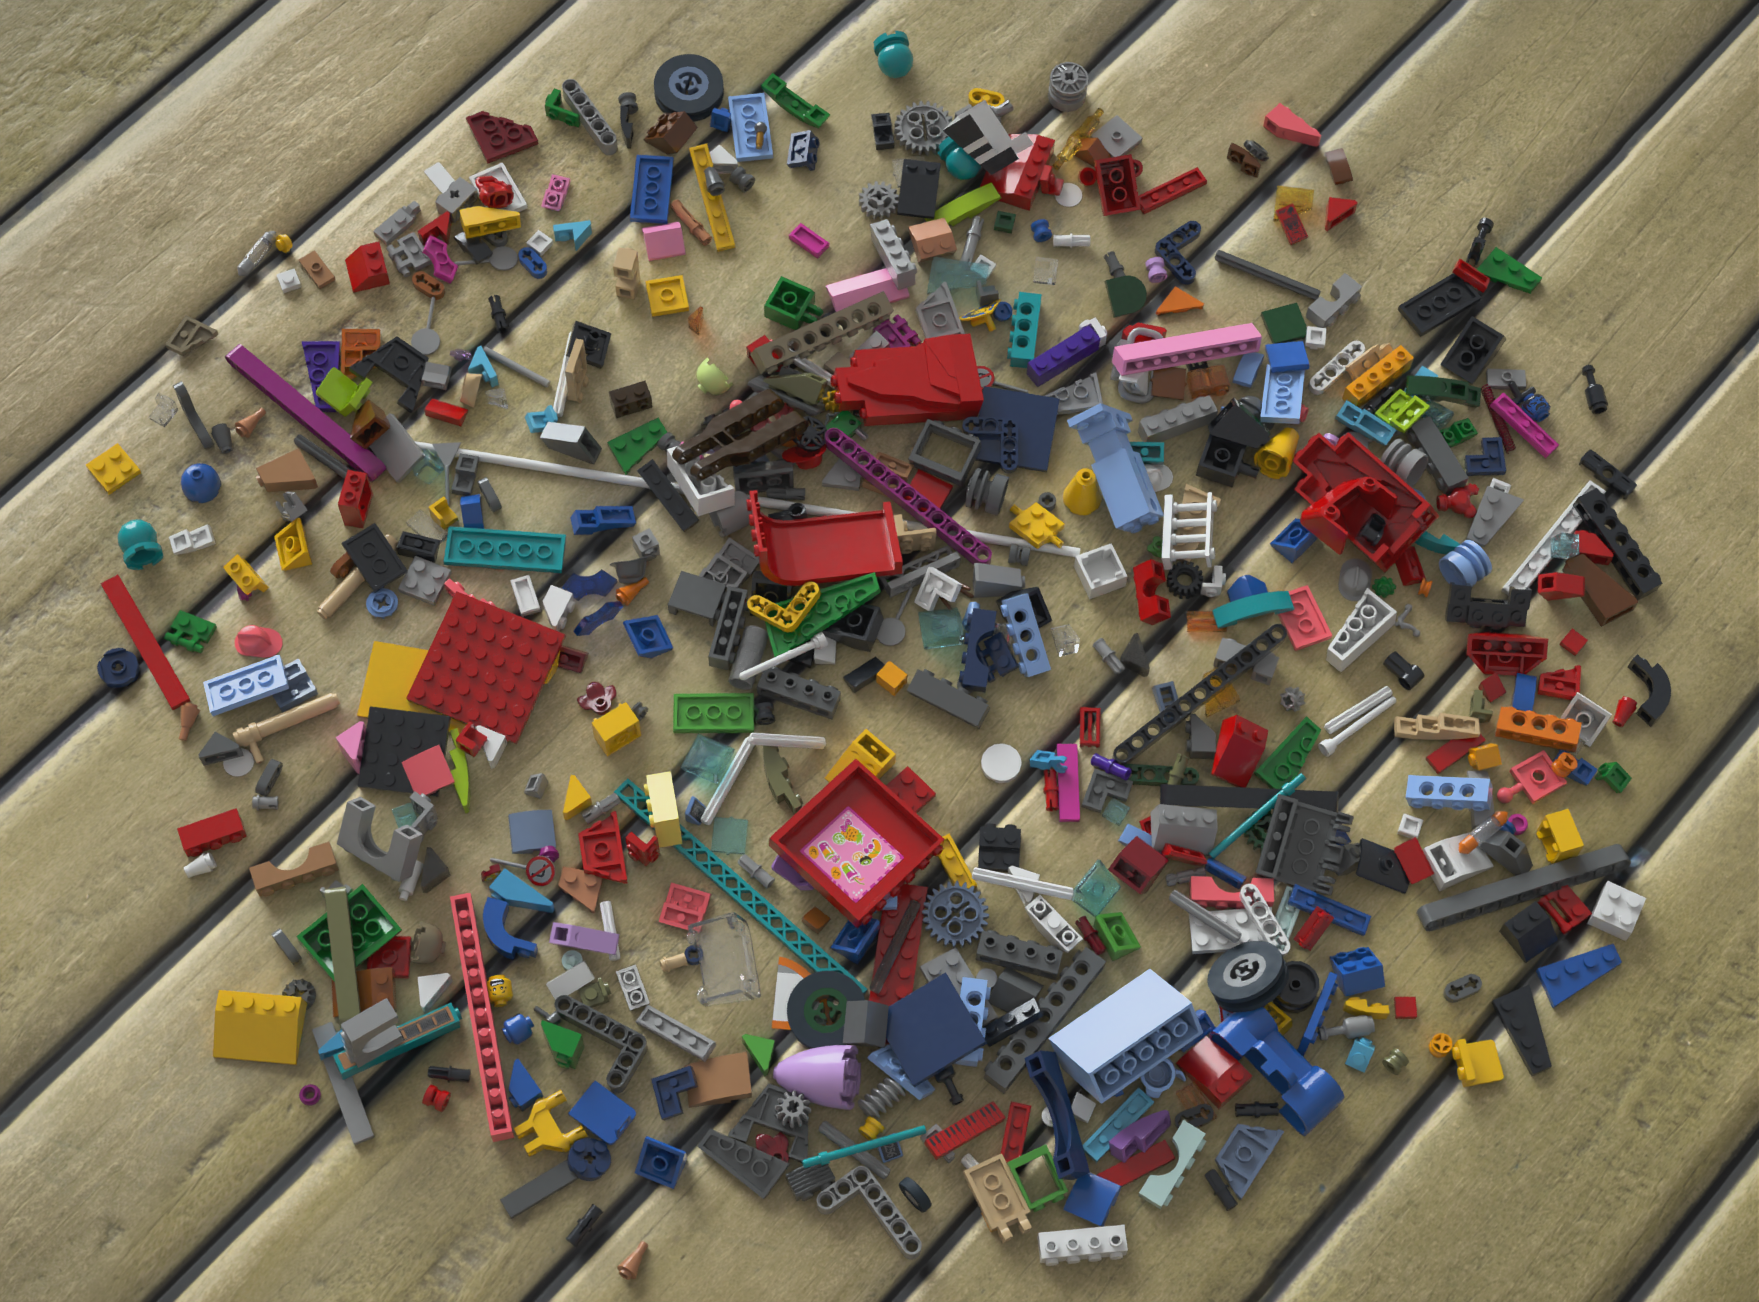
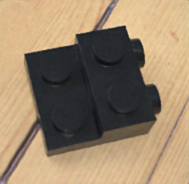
M993 823L984 824V827L980 826L978 868L995 872H1008L1010 866L1019 868L1021 829H1017V826L1012 824L1005 825V828H998Z

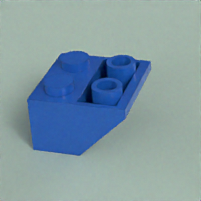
M1360 947L1354 951L1340 952L1329 957L1333 972L1338 975L1336 978L1338 987L1345 997L1385 987L1383 965L1369 947Z

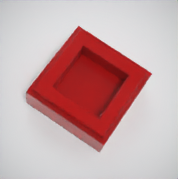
M1572 628L1559 645L1576 656L1588 642V639Z
M1394 997L1395 1019L1417 1018L1416 997Z

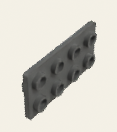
M783 365L779 375L801 373ZM762 375L748 382V386L752 387L753 391L761 393L766 389H771L786 402L787 406L791 408L798 407L804 410V413L814 416L825 411V404L821 401L817 404L809 405L797 396L790 397L786 395V392L781 389L775 390L770 388L769 384L763 382L766 377Z

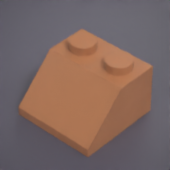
M945 218L908 227L918 263L949 256L957 251L952 231Z

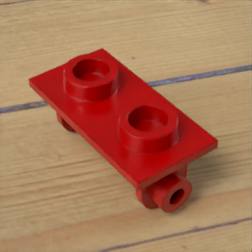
M1317 906L1293 940L1298 942L1302 948L1311 951L1334 917Z

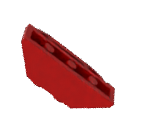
M1490 632L1468 634L1466 654L1483 674L1497 673V675L1516 676L1517 673L1527 674L1547 659L1549 639L1525 634Z

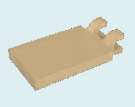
M581 339L575 340L565 370L568 388L566 399L577 401L578 403H582L583 394L581 393L582 385L587 387L589 378L586 376L588 367L584 340Z
M1002 1154L963 1171V1175L990 1230H998L1002 1243L1011 1240L1013 1237L1008 1228L1013 1224L1017 1223L1021 1234L1030 1231L1032 1226L1026 1215L1031 1211Z

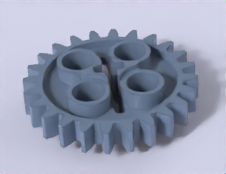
M948 881L947 888L940 884L939 892L936 889L932 890L934 897L927 895L930 903L924 902L923 906L928 910H923L922 914L928 916L923 919V923H929L925 930H932L931 938L938 936L937 943L944 940V947L950 942L953 948L956 947V943H959L963 948L965 941L972 945V937L975 940H979L977 932L982 934L983 928L981 926L986 927L988 925L983 919L989 918V914L983 913L988 910V906H982L986 899H979L980 891L973 893L974 886L967 889V882L960 887L958 881H956L955 886H952ZM954 896H959L962 902L953 904L950 900ZM966 902L970 903L959 912V918L954 916L945 927L941 926L952 917V911L957 913ZM938 910H944L947 915L943 918H938L935 913ZM968 911H973L976 917L974 919H967L964 914ZM951 925H958L961 930L958 933H952L949 927Z

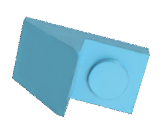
M590 220L553 225L555 241L574 239L576 251L592 234Z
M482 346L477 347L468 372L469 374H482L484 381L489 382L493 388L499 385L497 375Z

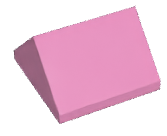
M679 221L642 228L649 261L686 255Z
M359 721L336 737L342 754L357 774H360L366 735V726L362 721Z

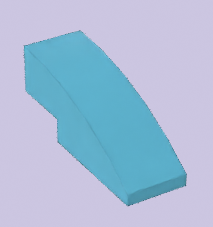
M1346 400L1334 418L1350 429L1384 446L1388 444L1396 431L1395 428L1367 410L1360 409L1348 400Z

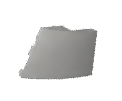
M728 538L720 552L715 554L706 568L704 567L699 576L726 584V588L728 586L739 588L760 564L759 557H755L752 552L731 538Z

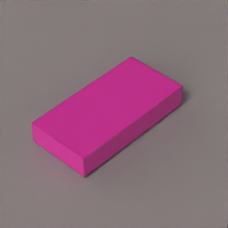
M802 223L789 234L790 240L817 259L830 247L829 242Z

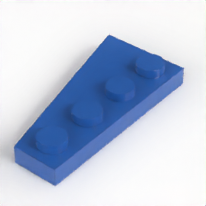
M1613 943L1540 967L1536 972L1552 1008H1555L1564 1000L1619 966L1622 961Z
M1329 973L1297 1051L1303 1057L1309 1044L1314 1045L1318 1036V1032H1315L1316 1027L1321 1028L1325 1016L1322 1015L1323 1010L1327 1012L1332 1000L1328 999L1329 995L1334 996L1338 984L1335 983L1338 975L1335 973Z

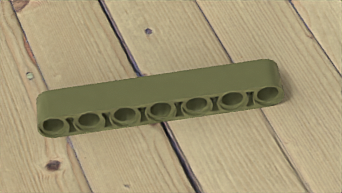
M346 886L324 889L340 1028L342 1023L361 1013Z

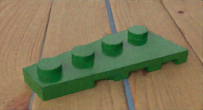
M1306 716L1254 774L1270 789H1282L1281 787L1285 783H1290L1297 777L1321 729Z

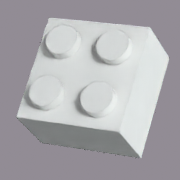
M1607 881L1599 894L1587 924L1626 941L1632 934L1646 898Z

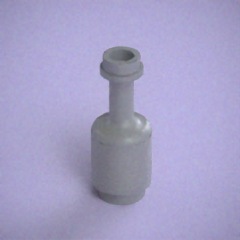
M1366 1015L1345 1018L1341 1026L1332 1028L1322 1026L1318 1028L1320 1040L1325 1041L1330 1036L1345 1034L1347 1039L1368 1036L1370 1033L1375 1032L1372 1016Z

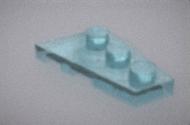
M933 257L927 295L932 292L934 293L943 282L947 283L949 291L959 288L976 287V282L979 280L982 286L986 285L989 265Z

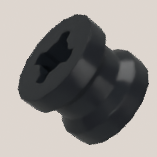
M764 702L754 706V711L757 713L755 718L757 724L769 725L776 721L773 714L774 704Z

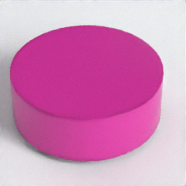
M1513 814L1508 819L1516 828L1514 835H1521L1526 831L1528 821L1523 815Z

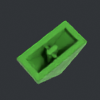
M748 1034L743 1035L742 1043L765 1077L769 1073L775 1040Z

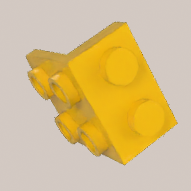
M1460 1039L1452 1047V1055L1458 1066L1457 1074L1459 1080L1462 1081L1463 1087L1497 1082L1503 1079L1502 1067L1493 1040L1467 1044L1466 1039Z

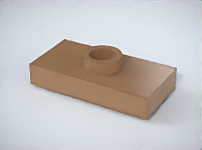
M315 250L299 259V263L319 289L335 281V276Z

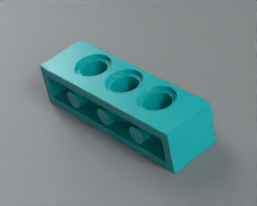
M1019 292L1018 299H1014L1013 310H1017V313L1012 315L1011 326H1015V329L1010 331L1009 342L1013 343L1012 348L1008 347L1007 359H1011L1010 367L1027 369L1028 362L1034 359L1042 294Z

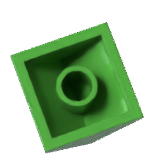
M1122 912L1099 914L1095 917L1093 927L1098 931V936L1104 943L1112 961L1141 948Z

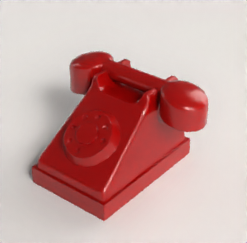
M1132 154L1095 160L1094 169L1086 167L1079 171L1078 180L1082 185L1090 186L1097 181L1103 216L1141 210L1136 177L1141 175L1143 165L1139 160L1133 159Z

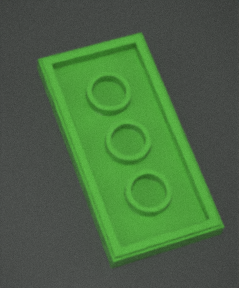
M754 693L674 694L673 733H754Z

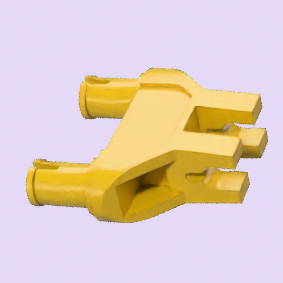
M561 1089L545 1099L543 1097L538 1098L534 1103L529 1119L514 1128L519 1140L533 1132L536 1133L538 1138L524 1145L529 1157L544 1149L568 1152L575 1141L588 1137L582 1125L567 1134L561 1133L550 1114L551 1109L567 1101Z

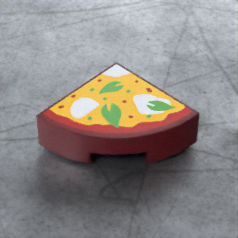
M500 865L490 866V870L487 872L483 870L481 872L482 882L496 879L501 873Z

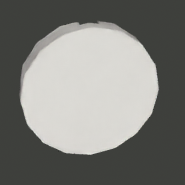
M994 744L987 748L981 760L982 772L989 780L991 779L996 783H1008L1014 780L1020 772L1022 764L1017 750L1006 744Z

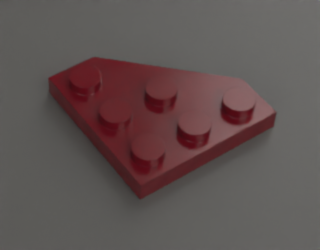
M484 111L466 117V122L487 164L539 144L532 127L529 125H520L504 117L497 118Z

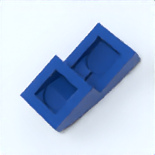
M1516 674L1512 707L1521 711H1533L1536 676Z
M1560 749L1559 752L1557 753V755H1556V756L1554 757V759L1552 760V762H1554L1556 759H1558V757H1559L1562 753L1567 752V751ZM1576 758L1577 768L1571 771L1567 777L1587 786L1598 769L1583 758L1579 760Z

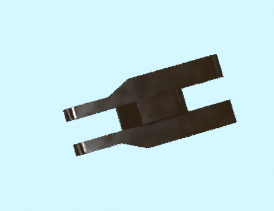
M766 389L711 419L701 434L677 446L672 453V458L680 465H683L712 449L714 453L696 462L690 469V474L697 481H702L726 467H737L755 461L802 435L808 429L809 422L798 412L792 411L787 415L783 414L781 418L770 424H765V427L756 432L752 430L746 431L777 414L784 407L783 399L771 389Z

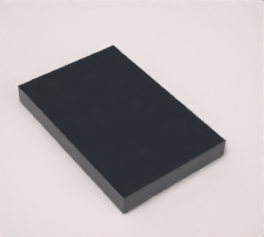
M376 523L341 543L374 593L408 573V570Z

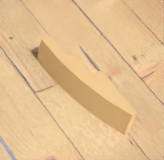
M1439 713L1438 717L1418 714L1416 719L1396 716L1394 719L1395 737L1424 740L1479 737V718Z

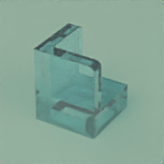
M426 449L423 452L425 457L414 467L413 472L416 477L427 484H431L444 470V466L440 457Z
M411 803L392 809L398 828L405 825L411 826L417 820Z

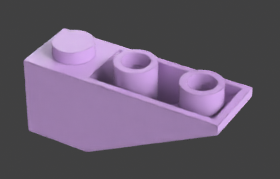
M553 922L549 943L562 947L616 955L620 934Z

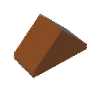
M1099 138L1080 139L1071 150V154L1093 167L1095 160L1111 158V155Z

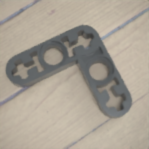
M182 381L173 385L180 405L203 447L207 449L213 446L214 443L198 416L185 385Z

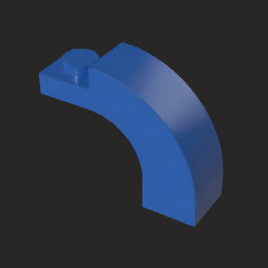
M487 897L483 910V924L489 942L495 950L512 960L515 953L524 958H529L530 956L536 958L538 952L536 943L515 938L504 929L505 920L509 912L508 902Z

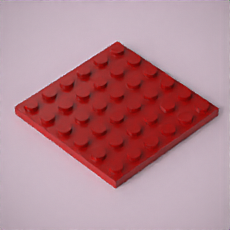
M456 591L406 699L444 716H450L452 719L464 724L470 721L473 723L474 728L480 725L505 735L507 741L517 745L566 635Z

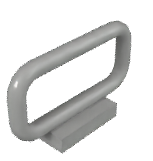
M1138 327L1129 333L1127 340L1121 339L1117 346L1133 344L1138 335L1152 337L1155 340L1162 339L1163 336L1155 330ZM1113 364L1110 380L1118 381L1120 373ZM1119 380L1118 391L1125 400L1147 403L1154 397L1151 396V381L1149 382L1147 395L1139 396L1128 393Z

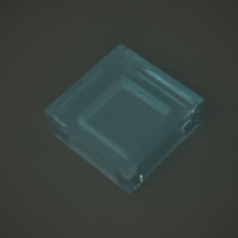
M1112 798L1102 817L1120 826L1130 807Z

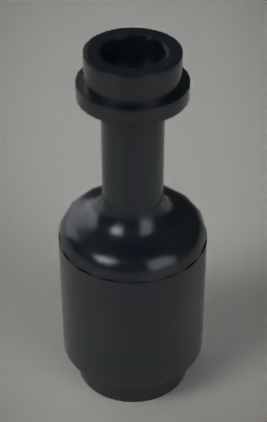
M1586 365L1582 368V375L1586 376L1589 385L1585 389L1588 407L1593 414H1601L1607 410L1608 406L1605 391L1602 385L1596 384L1594 378L1595 368L1593 365Z
M951 1065L934 1075L938 1083L946 1085L951 1096L949 1101L955 1106L962 1103L964 1098L963 1094L958 1093L952 1080L956 1072Z

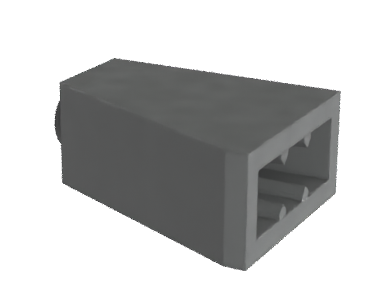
M547 422L540 436L549 449L590 464H595L602 450L601 446L584 426Z

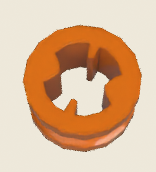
M1423 578L1417 595L1424 594L1427 598L1433 581L1427 582Z

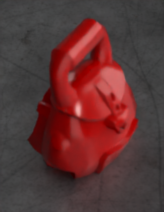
M493 176L477 177L475 184L479 189L480 200L485 206L500 209L512 203L514 197L512 185L506 184L504 181H498Z

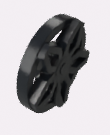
M805 416L803 418L809 421L810 426L800 435V441L797 437L793 441L799 448L805 451H817L825 444L827 428L818 419ZM810 442H812V444H814V445H816V446H814V447H809V446H807V445H809Z

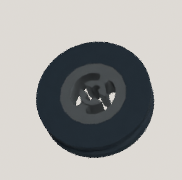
M1250 941L1239 944L1223 953L1212 965L1208 973L1207 983L1220 1007L1230 1012H1248L1265 1006L1282 992L1289 978V969L1281 952L1275 945L1265 941Z

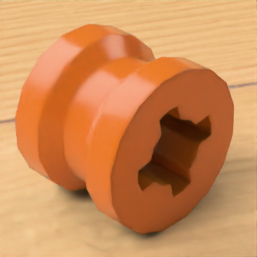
M1564 752L1558 759L1552 762L1551 767L1557 776L1566 778L1571 771L1577 768L1578 763L1572 754Z

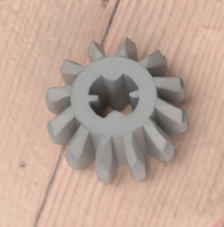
M796 1091L792 1092V1096L785 1092V1099L778 1098L780 1105L775 1106V1111L779 1112L776 1117L777 1119H783L782 1125L790 1122V1128H794V1123L797 1122L798 1126L801 1127L802 1120H809L807 1114L811 1113V1108L807 1106L810 1104V1101L804 1100L803 1093L796 1097ZM794 1106V1109L797 1107V1112L792 1113L790 1107Z

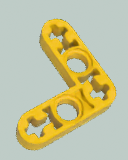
M807 582L786 609L759 595L751 596L747 601V606L750 613L784 632H792L797 629L820 598L821 591L815 582ZM760 603V605H761L762 608H760L759 606H755V607H754L753 605H754V604L757 605V604ZM797 604H805V607L802 610H795V606ZM771 610L778 611L775 617H768V612ZM784 620H786V621H788V622L791 620L792 623H791V624H790V623L785 624Z

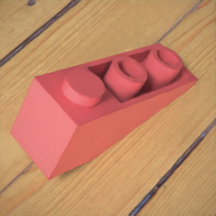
M1281 103L1265 116L1263 127L1276 137L1314 147L1319 146L1322 135Z

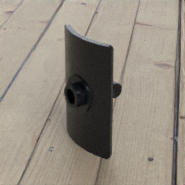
M1362 838L1360 840L1361 851L1356 875L1405 894L1410 881L1395 851Z

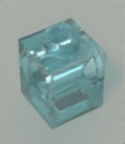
M1561 532L1551 538L1552 558L1568 559L1579 554V534Z

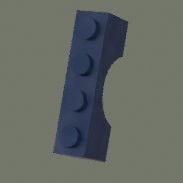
M973 608L972 614H968L967 626H970V633H965L964 645H968L967 652H963L961 664H965V669L960 671L959 683H963L962 688L966 690L986 693L989 668L983 665L977 658L976 647L983 639L994 635L997 611Z

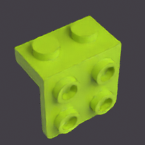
M333 367L316 390V395L346 417L352 411L356 412L361 407L362 403L360 401L365 399L371 390L368 388L372 381L366 377L357 385L341 371Z

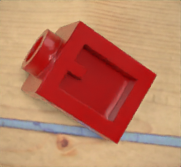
M1049 165L1044 166L1040 178L1042 193L1059 196L1064 184L1063 179L1055 178L1052 166Z

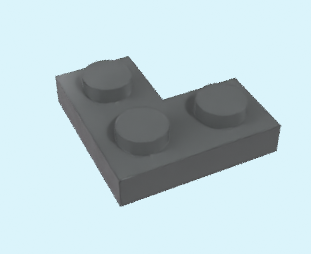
M1094 769L1081 807L1101 814L1107 796L1126 802L1133 781H1125L1115 775Z

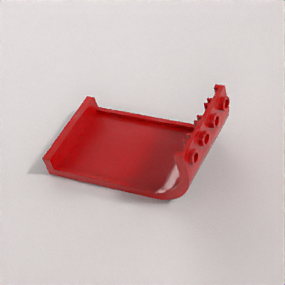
M757 490L749 491L750 499H746L747 511H751V514H749V525L754 527L751 530L752 542L756 541L754 555L759 557L760 569L769 580L781 585L799 586L807 582H815L817 584L852 580L874 572L876 577L902 574L903 561L890 501L883 502V510L795 520H776L767 517L760 511Z

